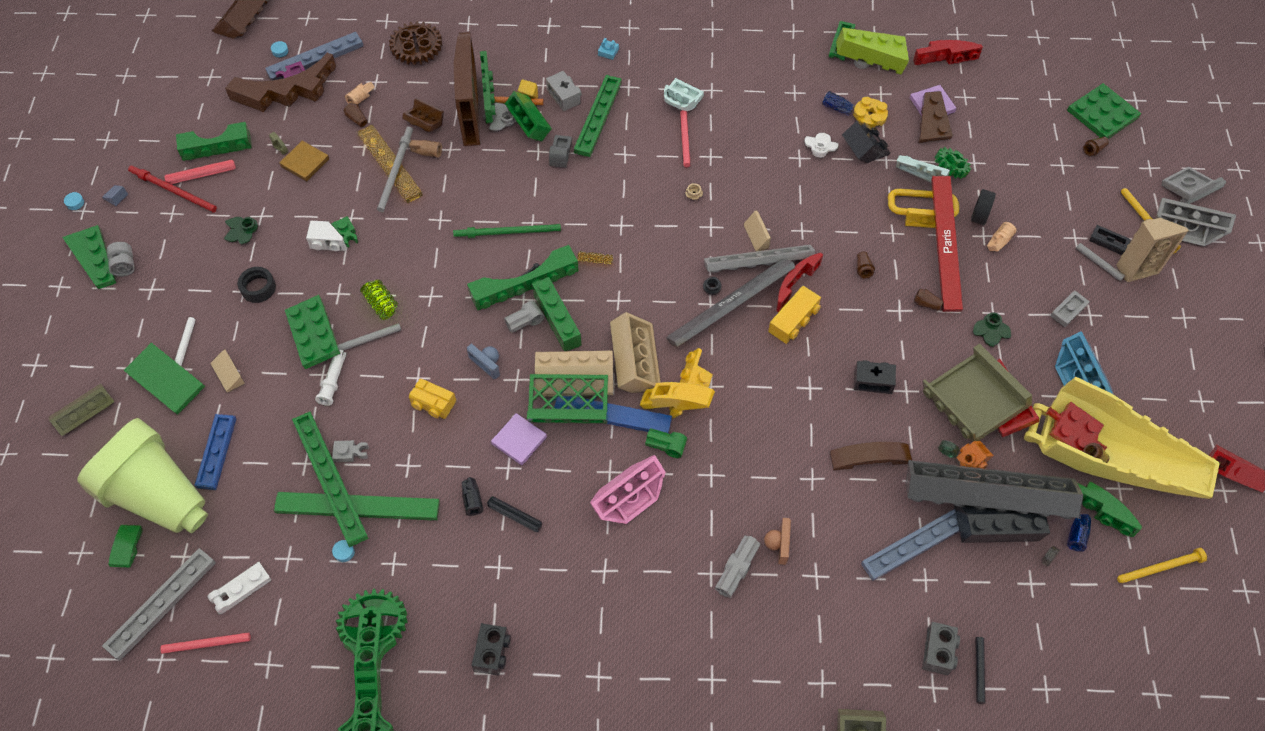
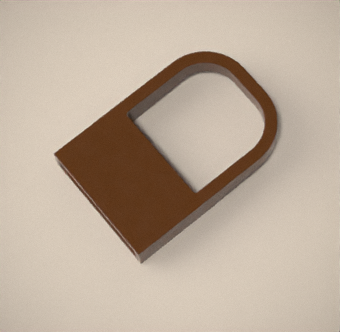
M459 32L454 56L455 102L463 145L476 146L481 145L474 49L471 32Z

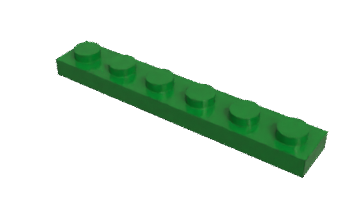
M605 76L574 147L575 154L591 157L622 84V78Z

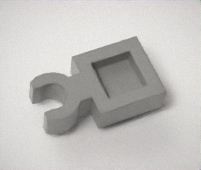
M354 440L334 441L333 462H354V456H358L360 459H367V452L362 453L361 450L369 449L368 443L361 442L355 446Z

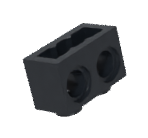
M481 623L471 665L474 672L500 675L501 669H504L506 665L505 648H509L511 635H508L507 627ZM497 635L500 637L496 643L489 642L492 636ZM490 656L496 658L492 664L484 663L485 659Z

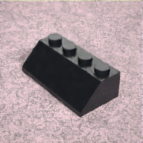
M970 505L963 507L955 506L962 543L1040 541L1050 534L1047 517L1041 516L1038 513L1029 512L1028 514H1021L1013 510L1002 512L995 508L986 507V509H978Z

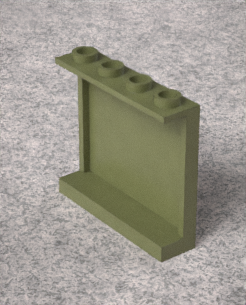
M981 344L973 348L974 354L931 383H928L926 379L923 380L924 395L935 402L937 409L947 415L950 423L960 429L965 439H970L972 442L979 441L1032 405V394Z

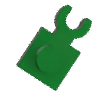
M348 216L331 223L343 237L346 247H350L348 243L350 240H354L356 244L358 243L357 236L354 234L356 233L355 228Z

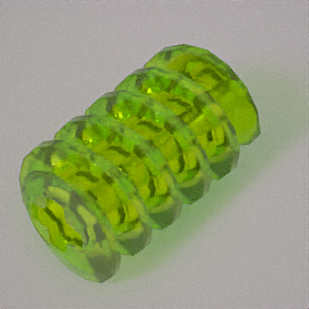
M377 279L365 283L360 288V292L377 315H379V318L387 320L394 315L398 302L390 295L389 290H386L387 288L383 285V282Z

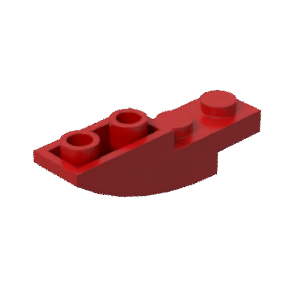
M961 40L930 41L928 47L916 49L913 62L915 65L946 60L949 65L979 59L983 46Z

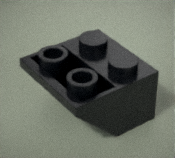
M856 121L842 134L857 158L866 163L883 158L891 153L887 148L888 144L886 141L879 137V131L875 127L871 128L865 122Z

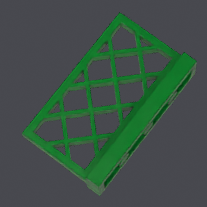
M530 374L529 406L527 411V419L530 423L608 424V375ZM543 379L547 385L538 391L534 387V380ZM556 380H563L566 385L558 392L552 384ZM576 380H582L586 384L579 392L572 386ZM596 380H604V387L599 392L591 386ZM551 387L556 395L547 401L542 393ZM568 387L576 393L569 401L561 395ZM589 387L595 395L587 402L581 394ZM540 396L546 404L541 409L533 408V402ZM579 396L585 405L580 409H575L571 403ZM558 397L566 403L561 409H555L551 405ZM599 397L603 401V409H594L590 404Z

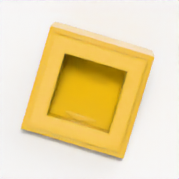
M522 79L518 88L519 93L526 94L530 98H538L537 84Z

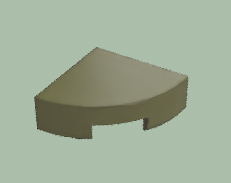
M275 132L269 134L273 147L282 155L288 153V149Z

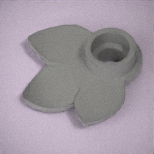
M495 103L496 115H493V123H488L490 124L489 129L499 131L506 126L515 124L516 120L506 105Z

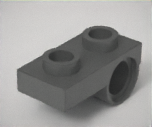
M555 135L553 146L550 147L549 166L567 167L572 137Z

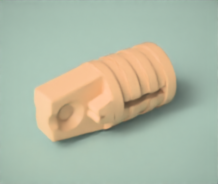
M368 82L365 85L360 83L355 89L345 95L347 103L360 104L370 96L369 92L375 86L372 82Z
M1009 222L1002 223L987 245L989 251L998 252L1010 241L1016 233V228L1013 224Z

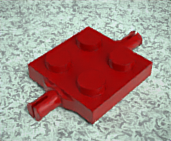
M1068 403L1061 413H1058L1052 407H1049L1045 414L1055 420L1054 427L1049 433L1054 439L1082 452L1084 447L1090 443H1098L1104 450L1107 449V446L1098 441L1099 433L1104 424L1074 403Z

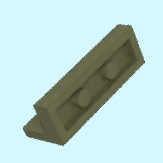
M99 384L49 416V421L60 435L63 436L114 403V400L103 385Z

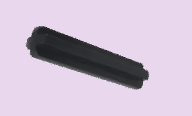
M491 496L487 502L489 508L535 532H539L542 528V521L494 496Z

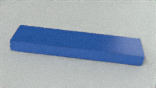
M215 414L194 485L197 489H217L236 422L235 416Z

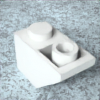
M310 221L306 237L310 249L346 251L343 237L329 222Z

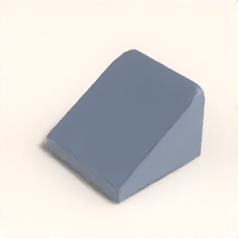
M114 185L102 198L117 206L128 193L123 186Z

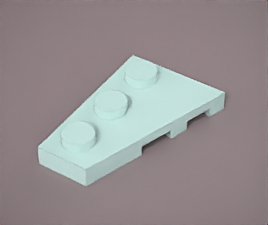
M899 155L896 162L897 168L931 182L932 176H948L950 171L949 169L912 159L909 156Z

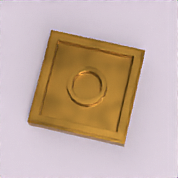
M301 141L279 164L282 168L307 182L329 160V156L310 144Z

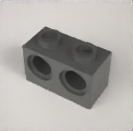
M931 622L927 628L923 670L949 675L953 669H956L958 657L955 656V649H958L960 644L957 627ZM939 635H944L948 642L941 641ZM937 655L942 656L945 659L944 664L940 663L937 660Z

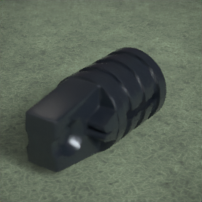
M472 477L462 481V498L465 513L468 516H475L484 511L477 482Z

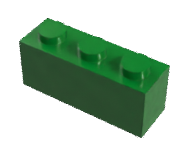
M513 91L505 102L506 107L528 138L543 141L552 128L528 95Z

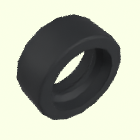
M985 189L981 190L971 222L981 225L986 224L995 200V192Z
M263 267L246 269L241 273L237 282L242 296L252 303L266 301L274 294L276 289L272 274ZM264 278L267 280V284L258 291H248L246 289L249 282L254 279Z

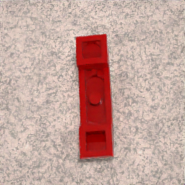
M822 253L807 257L787 274L779 291L777 312H780L788 303L792 293L790 289L802 275L806 273L812 276L820 267L823 259Z

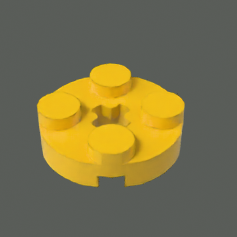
M863 97L855 105L853 116L857 121L865 122L871 128L878 125L882 126L888 116L887 104L877 99Z

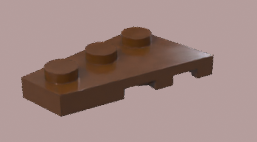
M925 92L922 100V119L918 143L951 139L953 135L942 92Z

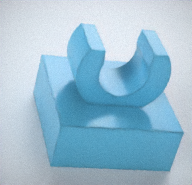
M604 38L598 49V56L613 60L619 50V44L615 43L614 40L611 42Z

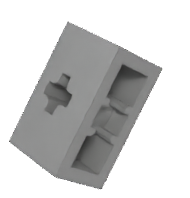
M564 71L546 78L547 91L563 112L581 104V90L573 84L572 78L567 76Z

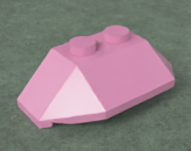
M653 455L630 466L599 489L590 504L601 520L627 524L658 500L666 472L656 456Z

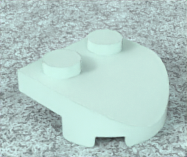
M676 78L670 86L666 85L664 89V101L684 111L694 109L704 96L703 91Z

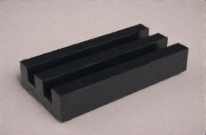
M1096 225L1089 241L1123 255L1131 239Z

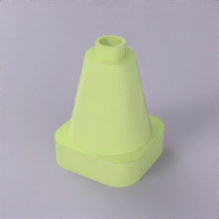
M140 418L133 419L127 423L84 466L77 479L82 488L106 508L115 504L175 533L183 529L193 533L208 517V513L202 509L205 500L164 450L165 445L160 434Z

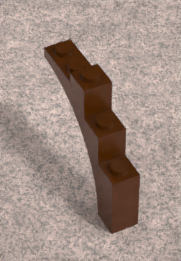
M327 52L317 63L299 74L273 81H252L234 77L225 89L230 100L264 112L271 105L272 101L290 107L297 100L298 96L316 102L325 91L323 83L326 82L331 72L335 70L336 63L333 54Z

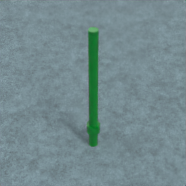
M561 224L480 229L467 227V229L453 230V237L468 236V238H476V236L554 232L561 231Z

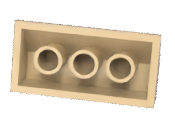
M1163 218L1147 219L1142 222L1139 230L1116 265L1119 271L1125 275L1124 279L1126 282L1159 274L1189 230L1184 226Z
M627 312L611 321L618 388L630 393L645 392L646 389L654 388L656 383H661L652 323Z
M613 351L535 352V374L608 375V395H613ZM535 379V388L538 391L547 385L543 379ZM556 380L552 384L558 392L566 385L563 380ZM576 380L572 384L577 392L586 385L582 380ZM596 380L591 386L599 392L604 387V380ZM549 387L542 395L555 396L556 393ZM568 387L561 395L574 396L576 393ZM588 387L581 396L595 395V393Z

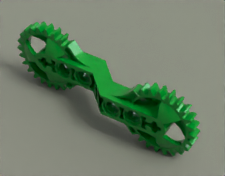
M373 589L372 593L368 594L367 590H364V596H360L357 593L356 600L348 599L350 605H342L344 611L338 612L340 619L336 620L338 626L336 630L340 641L355 656L354 677L356 694L354 712L348 721L338 728V731H394L393 726L381 715V660L390 649L397 645L395 638H402L401 631H406L405 624L408 623L407 611L403 601L400 602L398 596L393 597L391 591L385 594L384 589H382L378 594ZM382 616L398 617V621L396 624L385 626ZM359 617L358 627L346 626L348 619ZM371 709L369 713H364L366 710Z

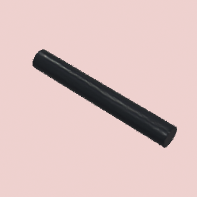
M976 637V703L985 704L984 638Z

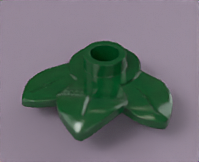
M233 217L226 220L225 223L231 230L224 239L228 242L239 241L240 245L249 242L253 233L258 229L257 221L251 217Z
M991 312L983 320L975 323L973 334L975 336H983L985 343L990 347H994L1001 338H1011V329L1003 323L1002 317L998 313Z

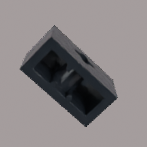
M867 360L857 361L854 369L853 390L885 394L893 393L896 386V365L886 362L873 363Z

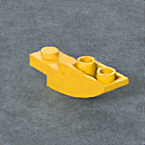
M661 382L656 383L654 388L645 390L640 406L643 409L674 406L678 411L709 408L715 391L711 388L694 384Z

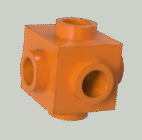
M973 441L971 444L968 443L960 449L961 454L956 458L960 461V466L985 469L988 466L986 462L994 455L981 441Z

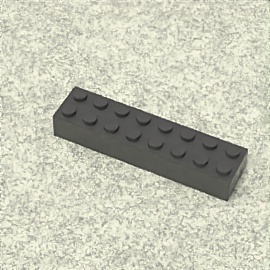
M908 460L905 481L907 497L916 502L926 500L932 501L935 504L952 503L959 507L970 505L978 509H986L987 507L995 508L1002 512L1013 510L1021 514H1028L1030 512L1046 517L1056 515L1064 519L1079 518L1083 493L1074 478Z

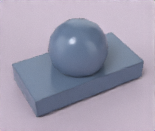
M471 343L467 347L468 357L493 379L500 376L499 368L495 364L499 359L497 349L489 346L480 351Z

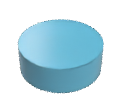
M278 41L271 46L272 54L275 57H284L288 54L289 50L285 42Z
M72 192L66 195L64 203L68 209L77 210L83 206L84 199L81 194Z
M341 540L333 546L332 553L337 561L347 562L352 559L355 550L353 546L349 548L346 540Z

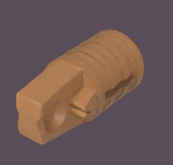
M411 140L409 144L411 152L423 156L439 158L442 153L441 142Z

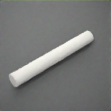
M189 317L175 358V362L182 366L196 321L192 317Z

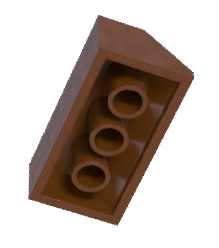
M235 0L212 31L235 39L238 35L240 37L243 36L247 31L245 27L247 25L250 26L254 22V15H258L263 10V3L267 4L269 0Z

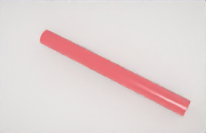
M682 110L680 111L683 165L687 168L690 167L687 111Z
M248 632L161 645V653L247 642L251 640V636Z

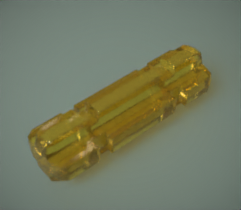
M579 251L578 260L612 264L613 255Z

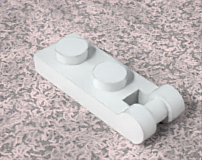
M258 562L220 589L209 593L207 597L211 603L216 605L215 610L217 613L223 614L272 579L260 562ZM228 595L229 599L223 601L222 598Z

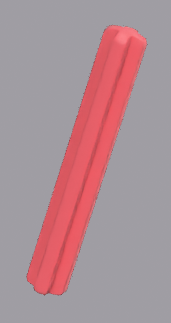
M231 159L165 175V181L169 184L180 183L235 170L236 166L235 162Z

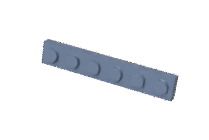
M353 32L265 69L271 81L283 79L284 77L282 76L276 77L275 73L277 71L285 72V66L301 61L306 70L317 63L327 52L333 54L334 58L364 47L363 42L358 34Z
M955 509L863 560L861 565L871 580L874 581L960 532Z

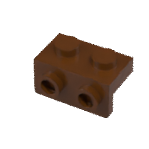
M416 98L414 99L413 108L403 112L402 119L412 125L423 128L424 131L431 132L442 126L444 111Z

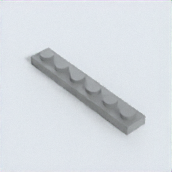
M811 245L710 257L704 258V265L707 271L719 272L722 269L737 270L739 267L745 266L753 268L761 264L773 265L782 259L802 261L814 255L815 250Z
M199 548L102 647L120 661L216 562Z

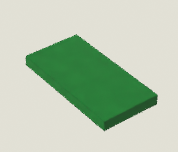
M150 343L124 369L129 376L177 415L205 387L203 383L153 343Z

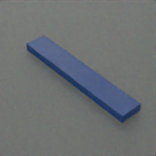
M563 396V397H564L567 401H569L573 396ZM558 397L554 408L561 409L566 403ZM577 397L571 405L575 409H580L585 403L581 398ZM593 401L590 404L594 409H603V402ZM608 403L607 415L608 424L645 432L652 428L669 433L672 421L671 415Z

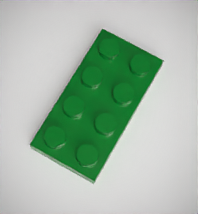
M320 295L285 309L299 357L305 369L341 354Z

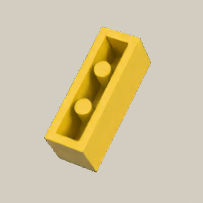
M802 286L772 319L768 332L785 344L791 339L794 340L799 334V329L805 327L809 323L812 314L816 315L820 310L821 297L805 286Z

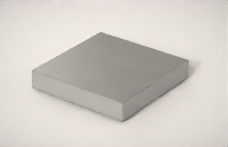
M1187 167L1162 180V186L1190 201L1216 187V181Z

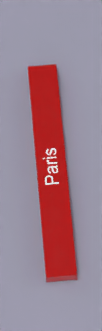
M932 176L940 287L943 300L942 310L943 312H961L963 306L951 176Z

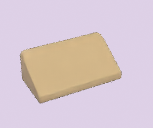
M754 211L744 223V227L755 251L766 250L769 248L771 238L759 212Z
M223 350L211 362V365L226 392H229L245 383L227 351Z

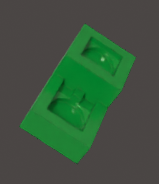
M120 525L111 549L109 567H131L137 554L136 545L143 532L141 525Z

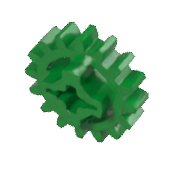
M940 148L934 157L936 159L935 162L939 164L938 166L949 169V176L953 175L954 178H966L972 169L970 167L971 164L967 162L968 159L963 158V154L957 150L953 151L951 148Z

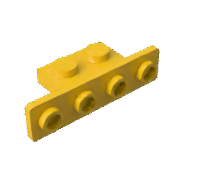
M700 348L689 352L686 356V365L680 374V383L709 388L713 374L698 366L702 353ZM674 406L669 407V415L672 416V419L683 412V410L678 411Z

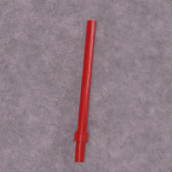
M132 165L128 168L129 172L137 175L143 181L156 184L213 213L217 210V206L151 175L145 169H138Z

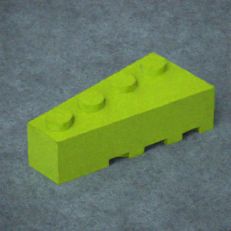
M842 28L836 41L837 54L855 60L860 58L867 64L873 65L875 63L881 65L882 69L889 70L890 68L896 70V73L902 75L909 62L904 36Z

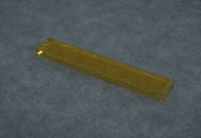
M373 125L357 131L360 139L389 177L396 158L392 150ZM401 164L394 185L405 201L409 203L423 196V194Z

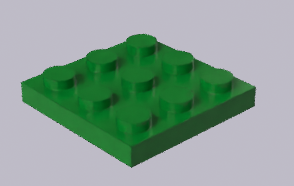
M1104 83L1075 101L1067 109L1069 113L1097 136L1108 139L1137 120L1141 115L1137 109Z

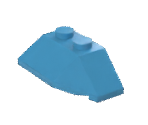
M1078 332L1064 339L1055 365L1063 385L1065 386L1074 377H1077L1114 395L1111 385L1083 332Z

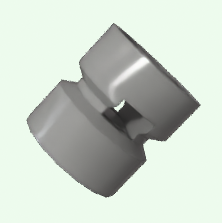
M125 242L110 244L107 247L110 273L115 276L132 274L135 267L131 245Z

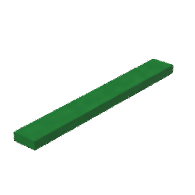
M311 411L293 418L292 421L349 548L369 539Z
M277 493L274 507L275 513L335 516L325 494ZM349 495L359 517L438 520L439 499Z

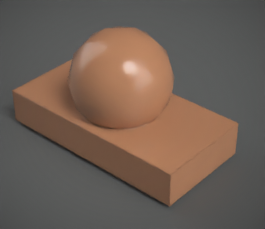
M790 518L782 519L780 531L770 530L764 537V543L769 549L773 551L779 550L778 564L786 565L789 558Z

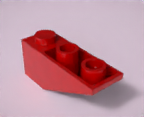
M1217 444L1215 445L1209 456L1219 462V474L1262 493L1265 491V470Z

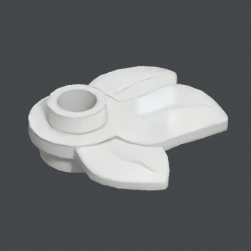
M819 133L815 138L805 137L806 146L811 148L812 154L816 157H825L829 151L838 149V143L831 142V137L826 133Z

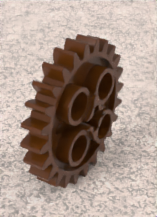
M418 21L415 24L410 22L408 26L404 23L403 28L398 26L399 31L394 30V35H390L389 47L392 56H395L396 60L400 59L401 63L406 61L407 65L410 62H413V65L416 62L422 65V61L428 63L429 58L434 60L433 55L438 56V51H441V46H443L439 30H436L435 26L431 27L430 23L425 25L424 21L421 24ZM412 34L416 35L419 52H416Z

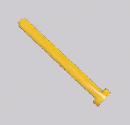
M1196 548L1191 554L1119 575L1117 581L1125 583L1191 562H1206L1207 555L1202 548Z

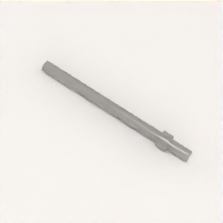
M407 127L404 136L400 139L398 153L377 207L379 212H384L405 151L411 141L412 127Z

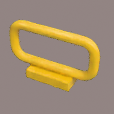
M894 189L888 194L889 209L895 214L906 216L905 226L935 228L934 210L899 208L895 205V196L933 198L932 191ZM952 194L954 217H956L959 213V201Z

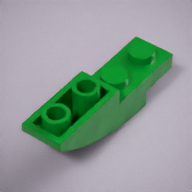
M1091 481L1086 486L1078 483L1083 493L1082 505L1087 509L1096 511L1094 518L1099 520L1100 523L1105 526H1111L1119 530L1123 535L1134 537L1141 530L1142 526L1136 517L1112 494Z

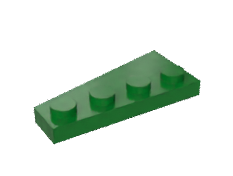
M480 51L486 123H493V115H496L495 105H492L495 104L494 93H491L494 92V84L490 82L493 81V71H489L487 51Z
M98 225L62 237L98 290L116 284L115 276L109 271L107 249Z

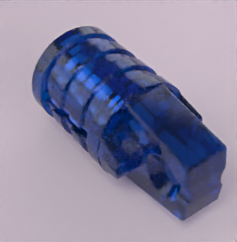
M831 91L826 93L822 105L850 115L854 109V104Z
M1080 514L1079 518H1075L1071 526L1067 546L1074 551L1083 552L1087 548L1091 532V517L1089 514Z

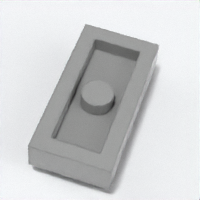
M1074 290L1050 316L1066 327L1090 301Z

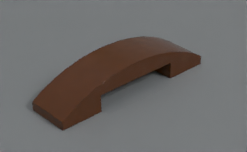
M901 442L861 443L830 451L833 470L853 469L854 465L892 462V465L908 464V460L912 461L909 444Z

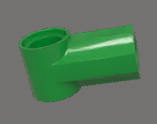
M650 428L645 446L665 451L670 457L681 458L688 439L685 435L678 432L669 434Z

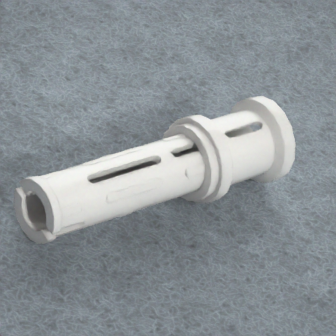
M340 350L341 354L332 358L326 378L321 381V390L315 398L316 402L321 405L330 406L333 403L332 397L338 389L337 380L346 357V352H343V350Z

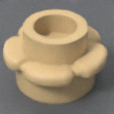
M696 183L690 184L685 193L692 200H697L703 195L701 186Z

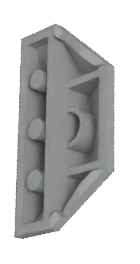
M1161 198L1156 215L1157 218H1163L1186 227L1189 231L1182 241L1200 246H1206L1231 233L1236 218L1235 214Z

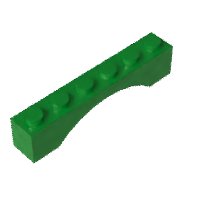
M566 245L553 250L542 265L523 276L510 279L483 277L468 283L469 295L477 311L486 309L493 304L504 302L511 297L522 295L532 290L533 283L549 277L552 282H555L565 276L573 275L579 271L578 260L570 245Z

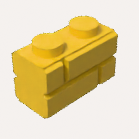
M422 378L418 380L415 388L409 394L413 408L419 411L424 409L434 418L441 417L446 419L456 403L455 393Z

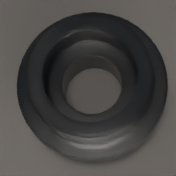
M709 277L704 281L703 289L707 294L715 295L721 291V282L716 277Z

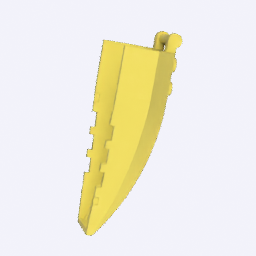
M1074 377L1061 388L1050 406L1058 413H1061L1066 405L1072 402L1104 424L1099 433L1098 441L1107 446L1105 452L1110 457L1108 463L1051 437L1049 433L1054 427L1055 420L1045 414L1049 407L1040 403L1033 405L1039 421L1041 415L1046 416L1041 435L1036 433L1039 425L1038 422L1029 426L1028 431L1025 432L1024 439L1028 442L1037 443L1044 455L1078 471L1125 484L1198 498L1210 499L1213 497L1219 462L1196 447H1192L1182 438L1177 439L1169 434V430L1165 427L1160 428L1155 425L1148 416H1141L1132 410V406L1112 393Z

